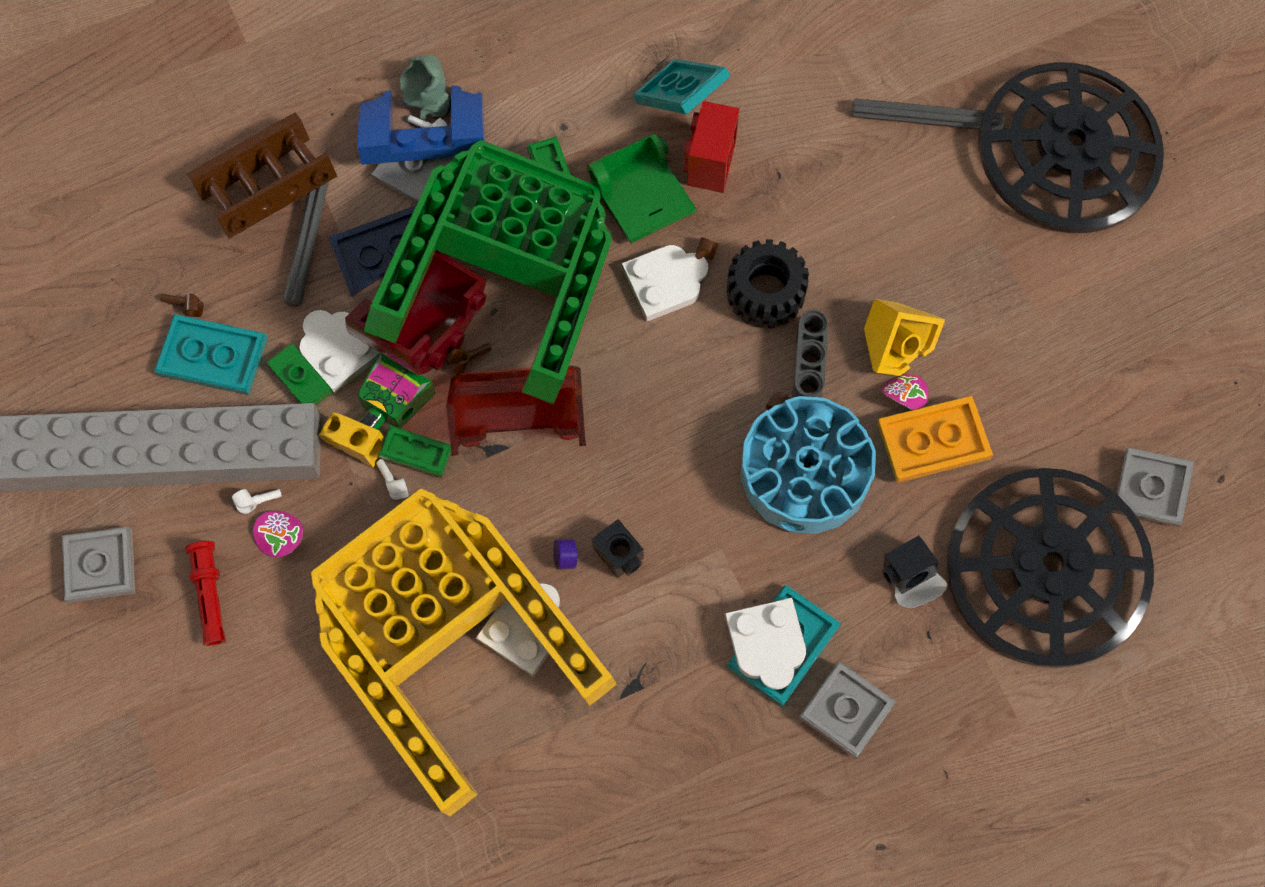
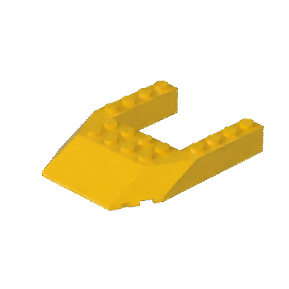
M420 488L311 571L313 588H315L316 593L315 605L316 612L319 615L321 629L319 634L322 648L440 811L450 817L475 798L478 793L398 685L508 601L589 706L617 685L612 675L490 520L478 513L475 514L463 509L451 501L436 497L435 494Z

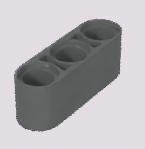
M808 310L800 317L796 335L793 398L798 396L821 398L824 388L828 319L824 313L818 310ZM815 326L819 329V332L811 333L805 327ZM806 355H812L815 358H817L818 361L815 363H809L805 361L803 357ZM803 385H810L814 387L816 391L813 393H806L800 387Z

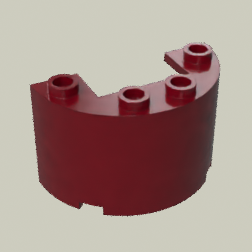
M436 250L396 344L364 332L369 309L372 304L366 298L345 317L346 329L350 335L416 375H423L432 369L439 370L450 351L461 347L465 339V330L475 312L479 311L484 305L487 295L484 294L487 280Z

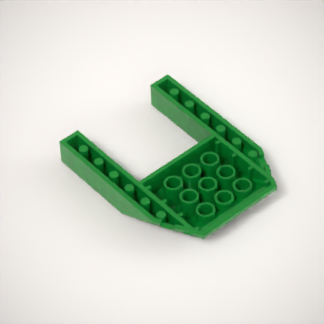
M483 140L473 144L468 151H462L455 155L453 161L445 166L439 165L434 168L370 306L364 332L396 344L435 251L445 253L556 297L522 391L554 404L567 373L612 242L610 231H607L604 222L606 215L604 207L600 204L601 196L598 186Z

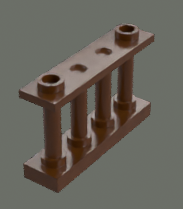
M296 112L187 173L201 199L204 201L213 196L223 211L217 214L216 218L228 239L338 177L326 152L315 158L304 144L310 139ZM294 150L305 165L288 174L277 158ZM267 165L277 181L261 189L251 176V173ZM240 180L250 196L233 205L223 189Z

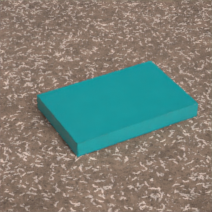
M673 59L634 93L633 98L638 105L687 115L730 77V74L726 67Z
M174 314L154 372L160 377L249 396L268 337L266 333Z
M786 584L773 602L792 598L806 647L805 659L801 666L794 670V676L790 684L783 689L776 690L765 686L760 678L753 679L745 676L739 670L735 654L726 666V668L781 707L785 705L841 625V622Z

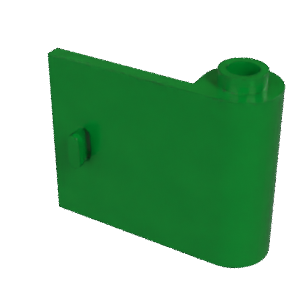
M654 133L586 165L592 183L598 186L601 198L630 244L697 212V208L667 164L666 154L669 153V148L662 136L657 137Z

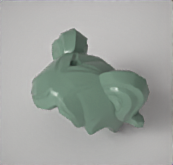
M433 55L416 56V58L412 56L409 59L410 65L405 68L400 78L404 103L408 106L419 108L420 119H426V115L435 118L447 115L451 109V99L445 92L446 80L441 61Z

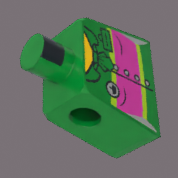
M379 353L358 394L362 407L368 410L360 423L379 430L386 421L392 426L402 428L435 395L436 392L432 381L422 375L414 374Z

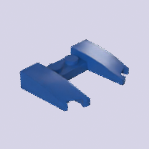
M451 85V126L392 130L391 90L383 92L382 96L367 103L363 101L360 104L358 151L362 165L449 158L462 151H468L473 144L480 140L485 141L483 95L481 92L473 94L462 91L459 86Z

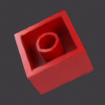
M702 101L700 113L694 112L691 123V139H687L684 150L685 163L683 173L688 174L687 186L724 193L737 140L740 108Z

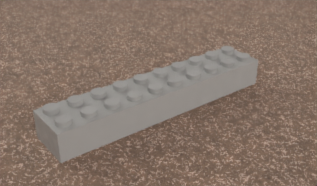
M314 403L0 416V492L320 478L321 438L318 434L321 431V416Z

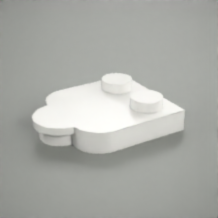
M669 245L622 263V270L647 322L691 305L698 299L700 281L708 273V263L704 257L698 260L695 258L696 253L686 254L682 248Z
M316 310L308 314L304 319L303 330L306 335L300 342V351L335 394L372 366L380 352L348 333L345 325V317L349 314L348 312H337L331 315L327 311Z
M540 584L559 608L560 597L557 590L551 585ZM508 601L494 611L476 637L477 641L532 677L536 675L549 655Z
M792 598L726 613L725 618L735 657L742 674L753 679L760 678L762 683L771 689L778 690L788 686L793 679L794 670L801 666L806 656V647Z

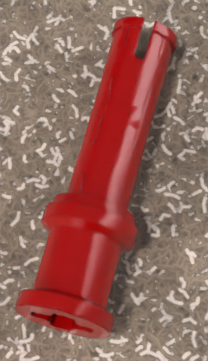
M200 541L186 545L185 553L190 557L192 572L189 574V580L195 585L203 643L207 646H214L226 642L216 581L219 580L220 572L219 569L215 568L213 551L216 549L215 542Z

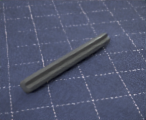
M859 98L854 99L852 104V116L976 129H980L985 113L983 110ZM995 112L991 130L1003 128L1005 121L1004 113Z
M329 182L308 193L306 196L283 296L285 304L290 306H300L302 303Z

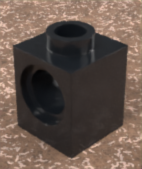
M619 519L592 538L593 550L617 579L624 573L627 576L631 575L643 564L641 560L644 559V549ZM622 545L628 548L629 553L624 557H615L611 550L616 546Z
M920 535L885 554L882 573L890 586L896 585L900 593L904 594L934 577L937 573L938 560Z

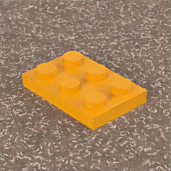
M973 396L880 418L877 421L896 483L988 461L993 457Z

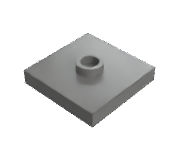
M454 157L379 163L371 175L376 182L417 204L432 170L439 165L445 166L453 161Z
M1127 447L1116 494L1132 509L1138 519L1181 527L1194 461ZM1116 507L1112 512L1120 515H1125L1118 507Z
M129 526L62 536L64 601L73 603L136 594L133 534Z
M838 661L800 714L799 719L850 756L857 759L897 701Z

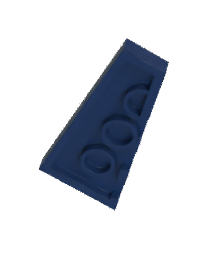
M416 205L329 237L351 297L385 275Z

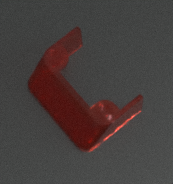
M569 365L554 404L522 392L531 368L469 372L453 376L450 381L446 402L451 456L458 455L460 444L464 447L478 446L487 437V433L552 428V432L559 435L561 439L570 440L579 437V446H586L581 368Z

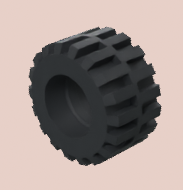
M766 239V244H761L757 240L752 243V248L745 245L741 248L740 255L735 254L728 270L727 300L729 305H734L733 312L737 316L743 314L742 321L747 324L751 320L755 321V327L762 328V323L768 324V328H775L776 322L784 325L788 323L789 316L794 319L798 315L799 308L802 309L805 301L809 272L808 268H804V258L802 256L797 258L798 251L792 247L788 250L786 249V243L780 241L779 245L773 244V239ZM759 275H772L778 278L785 287L776 293H763L756 290L751 285L750 280Z

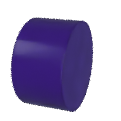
M557 539L554 541L553 558L557 570L576 568L578 554L574 539Z

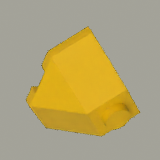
M874 299L864 327L873 371L896 376L904 374L910 369L909 363L920 355L923 357L927 356L935 349L945 319L898 302Z

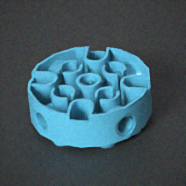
M798 396L785 400L784 403L772 407L769 411L766 410L755 419L743 444L740 479L749 503L767 522L788 532L818 534L840 527L860 510L875 477L876 450L866 430L859 423L860 420L848 408L829 399ZM804 463H810V468L804 467Z

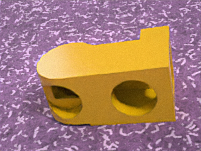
M336 412L330 415L318 434L327 444L343 450V452L359 459L363 464L374 468L379 460V452L385 439L379 430Z

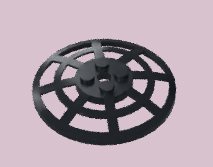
M1053 62L1037 65L1018 73L1006 81L994 94L980 124L978 138L979 154L984 172L993 189L1019 215L1035 224L1056 231L1091 233L1106 230L1123 223L1136 214L1151 197L1163 169L1164 148L1162 135L1148 105L1122 80L1106 71L1089 65L1072 62ZM1050 71H1066L1067 82L1049 84L1036 91H1032L1020 83L1023 79L1035 74ZM1079 73L1101 79L1117 88L1122 94L1114 98L1100 88L1081 83ZM1009 90L1024 99L1015 112L1011 129L991 130L996 109ZM1068 90L1069 104L1054 108L1042 97L1053 92ZM1082 92L1095 95L1108 104L1099 111L1085 106L1082 103ZM1131 102L1141 111L1148 123L1154 143L1139 140L1136 125L1129 112L1124 108ZM1031 106L1045 116L1039 128H1021L1024 116ZM1118 113L1127 127L1129 137L1113 135L1107 120ZM1068 135L1080 137L1082 145L1072 144L1068 139ZM1011 141L1015 160L1024 172V175L1012 186L1005 180L996 164L991 143ZM1021 141H1037V147L1042 159L1034 166H1032L1025 155ZM1113 147L1130 150L1127 164L1121 173L1108 160ZM1140 152L1155 156L1156 158L1152 176L1145 189L1137 197L1126 181L1136 167ZM1052 168L1061 174L1070 176V188L1053 183L1046 179L1043 174ZM1097 170H1100L1110 181L1097 188L1083 189L1084 176L1090 175ZM1035 183L1050 194L1069 199L1068 218L1043 211L1027 202L1020 195ZM1117 190L1127 204L1123 209L1107 216L1081 219L1082 200L1101 198Z
M1039 468L1023 470L1006 475L989 484L963 510L952 532L948 548L947 572L949 585L956 606L966 623L981 640L997 652L1015 661L1032 666L1048 668L1078 666L1094 661L1113 651L1131 635L1142 620L1149 605L1154 585V562L1151 546L1143 526L1132 509L1116 493L1102 483L1085 475L1064 469ZM1038 477L1041 495L1021 499L1008 506L1005 510L988 499L993 493L1011 483L1027 478ZM1053 477L1081 482L1098 490L1107 498L1096 509H1093L1077 499L1055 495ZM1042 505L1043 523L1034 525L1029 529H1026L1012 517L1026 508ZM1056 505L1073 508L1085 514L1087 518L1076 529L1069 525L1058 523ZM1116 507L1126 515L1135 529L1142 547L1143 557L1124 556L1117 534L1105 519ZM979 509L994 520L984 536L980 557L959 558L964 530L972 515ZM1097 526L1101 528L1107 537L1113 555H1094L1091 545L1086 538ZM1001 527L1018 539L1011 555L991 556L994 540ZM1047 555L1057 556L1062 564L1061 569L1056 572L1049 571L1043 564V558ZM1011 569L1013 579L1019 588L1007 600L998 589L992 570ZM1095 569H1114L1112 586L1105 599L1089 585ZM1125 570L1144 571V584L1140 600L1133 615L1126 623L1112 606L1117 601L1122 590ZM981 571L986 591L994 604L999 608L985 624L977 616L966 597L961 583L960 572ZM1079 595L1094 609V611L1080 619L1064 622L1063 604L1074 600ZM1029 597L1037 602L1049 604V622L1033 619L1017 609ZM1010 618L1027 629L1049 634L1050 655L1021 649L1003 640L995 633ZM1101 618L1116 632L1109 640L1092 649L1076 654L1064 655L1065 633L1085 629Z

